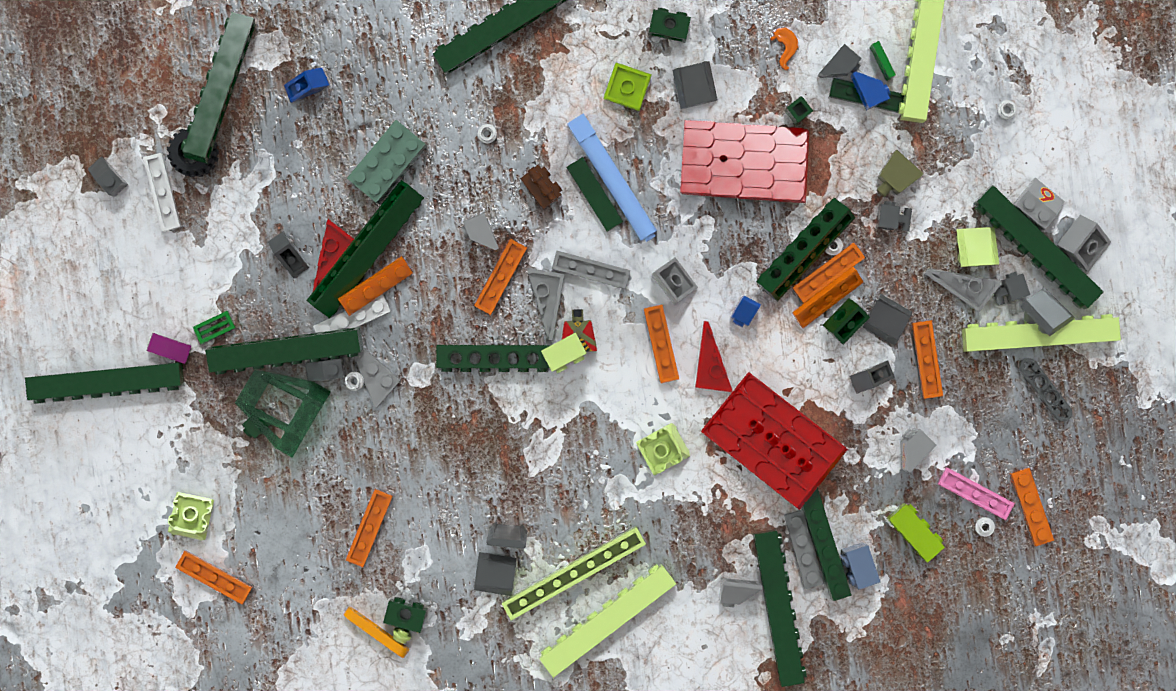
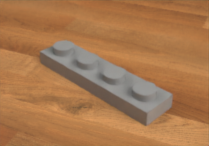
M556 251L552 270L626 289L631 271L561 251Z
M803 510L785 514L784 518L804 588L808 589L823 585V579Z

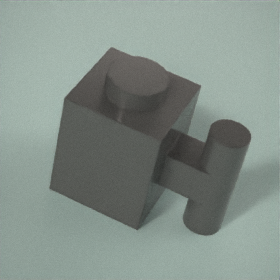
M884 201V204L878 206L877 229L895 231L898 229V223H903L902 231L910 232L912 208H905L904 215H900V206H895V202Z
M1017 272L1005 275L1006 279L1001 280L1003 288L1000 289L999 287L994 293L997 306L1005 304L1003 299L1005 295L1008 302L1030 295L1024 274L1017 275Z

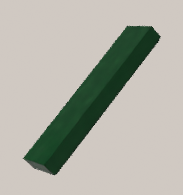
M838 78L832 79L829 93L830 98L863 105L853 82ZM890 91V99L874 108L898 113L900 102L903 103L904 95Z
M581 157L566 167L606 232L621 224L623 220L584 158Z

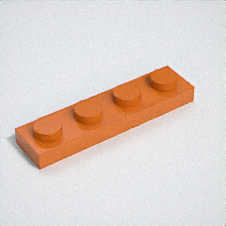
M510 238L474 305L475 307L490 315L493 313L527 247Z
M853 242L792 287L802 303H805L852 266L863 260L865 256Z
M401 256L338 298V300L350 316L413 273Z
M852 266L793 311L792 314L802 328L806 327L861 285L863 280L858 271Z
M663 305L644 308L660 383L678 380L679 375Z
M932 320L912 323L923 399L943 396Z
M1027 467L1010 473L1034 546L1054 541L1030 468Z
M376 488L374 489L346 561L364 567L393 495Z
M186 550L175 567L242 605L253 588Z

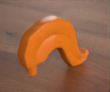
M778 28L770 40L777 39L778 42L784 44L785 51L780 57L779 64L782 69L789 70L786 63L795 54L798 48V39L788 28Z

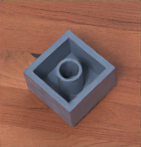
M862 542L841 549L840 559L843 566L848 569L846 577L849 584L859 590L880 583L867 544Z

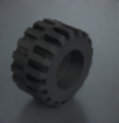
M180 129V133L173 134L174 139H170L168 142L170 147H167L169 152L167 157L171 161V166L176 171L185 176L195 178V176L203 177V174H209V170L216 167L214 163L218 162L219 159L217 158L219 150L217 149L218 145L216 142L208 164L199 161L187 163L184 159L181 145L183 140L187 139L189 133L187 129Z

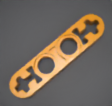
M349 606L343 615L400 657L404 658L410 649L406 645L394 640L391 634L356 609Z

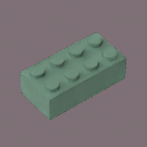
M395 120L347 179L379 205L423 153L427 145L398 120Z

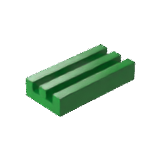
M880 41L873 43L869 48L885 80L888 81L894 78L896 74Z
M225 311L193 326V329L200 344H204L236 329V326L229 311ZM226 316L227 320L199 332L200 328ZM229 323V327L219 332H216L204 339L202 338L203 335L212 332Z

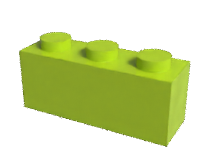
M902 503L886 519L918 555L928 563L945 548L942 545L943 539L937 533L933 534L929 530L931 526L924 518L920 520L917 517L918 511L911 504Z

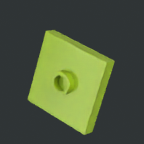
M616 62L603 99L640 111L652 74Z

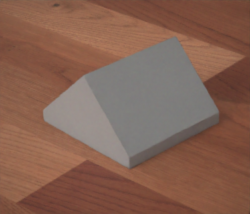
M676 257L652 273L653 278L674 305L698 288Z

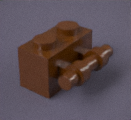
M539 164L529 169L528 173L520 178L543 210L562 197L560 192L563 190L556 181L552 183L548 178L551 174L545 167L541 168Z

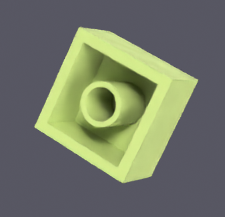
M576 333L541 351L551 371L556 370L557 374L567 369L566 365L572 361L574 364L581 362L585 359L584 355L587 354Z

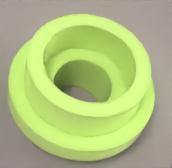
M394 628L393 639L399 643L406 644L412 637L407 629Z

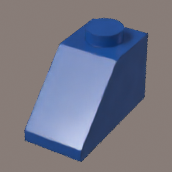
M321 67L302 72L286 83L284 87L292 103L320 92L329 86V83Z
M854 72L850 76L866 111L890 99V90L881 80L859 72Z
M742 296L731 315V318L734 319L733 323L742 328L744 325L749 326L761 304L746 296Z

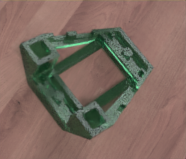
M254 370L235 404L271 442L275 449L293 458L331 391L312 381ZM268 384L303 400L289 425L255 408ZM288 384L307 389L309 392L306 394ZM259 419L285 431L282 438L280 439Z

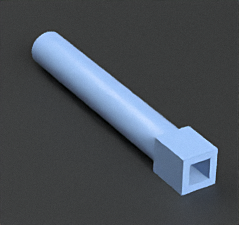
M584 113L567 123L571 133L586 153L641 241L645 239L646 242L656 236L654 234L657 231L602 145Z

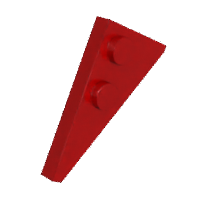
M329 219L326 222L313 291L354 240V238Z
M703 321L695 388L732 392V387L708 321Z

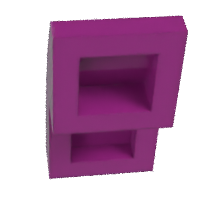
M152 333L146 351L185 364L191 345Z

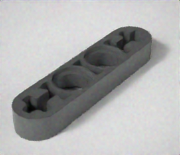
M1031 358L1021 360L1018 365L1020 373L1054 418L1058 421H1068L1072 417L1071 407L1037 362ZM1025 362L1027 364H1032L1030 368L1033 372H1039L1038 374L1033 375L1031 379L1029 376L1032 375V373L1029 370H1024V368L1026 367L1024 364ZM1037 377L1044 379L1045 383L1041 388L1035 385ZM1049 392H1053L1056 395V400L1053 403H1049L1046 400V395ZM1061 401L1062 404H1059L1058 406L1061 409L1067 410L1065 412L1066 417H1059L1058 414H1060V410L1057 407L1053 409L1052 406L1057 405Z

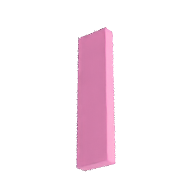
M947 467L937 483L1004 520H1007L1015 504Z

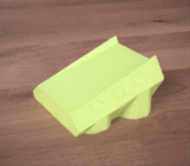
M994 227L956 229V238L959 246L958 262L961 264V267L999 265Z
M673 423L636 442L654 476L690 457L689 449H687Z
M177 492L173 501V511L168 519V532L173 535L194 538L200 541L205 540L214 500Z

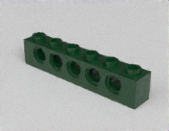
M836 198L828 202L824 209L811 220V223L798 234V237L785 248V251L772 262V265L759 276L756 282L761 289L778 302L855 219L851 210Z
M436 345V368H441V372H452V368H460V372H472V368H479V372H491V368H498V372H510V368H518V372H529V368H537V372H548L550 367L541 351L551 345ZM454 353L461 355V362L458 364H454L451 361V356ZM473 353H478L481 357L478 364H473L470 361ZM493 353H497L500 356V361L497 364H492L489 360L490 355ZM531 353L538 355L539 359L536 364H530L527 360ZM510 354H518L519 361L517 364L509 362Z

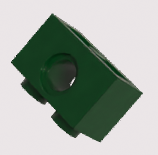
M665 8L653 9L648 35L686 43L691 17L687 16L688 14L684 12H676L674 14L669 13V10ZM672 20L675 23V27L667 28L665 22Z
M848 298L822 326L844 345L870 316L857 303Z
M400 597L390 599L383 623L421 633L428 608H424V604L413 602V604L405 603L406 600ZM408 609L411 612V617L408 619L403 618L401 610Z

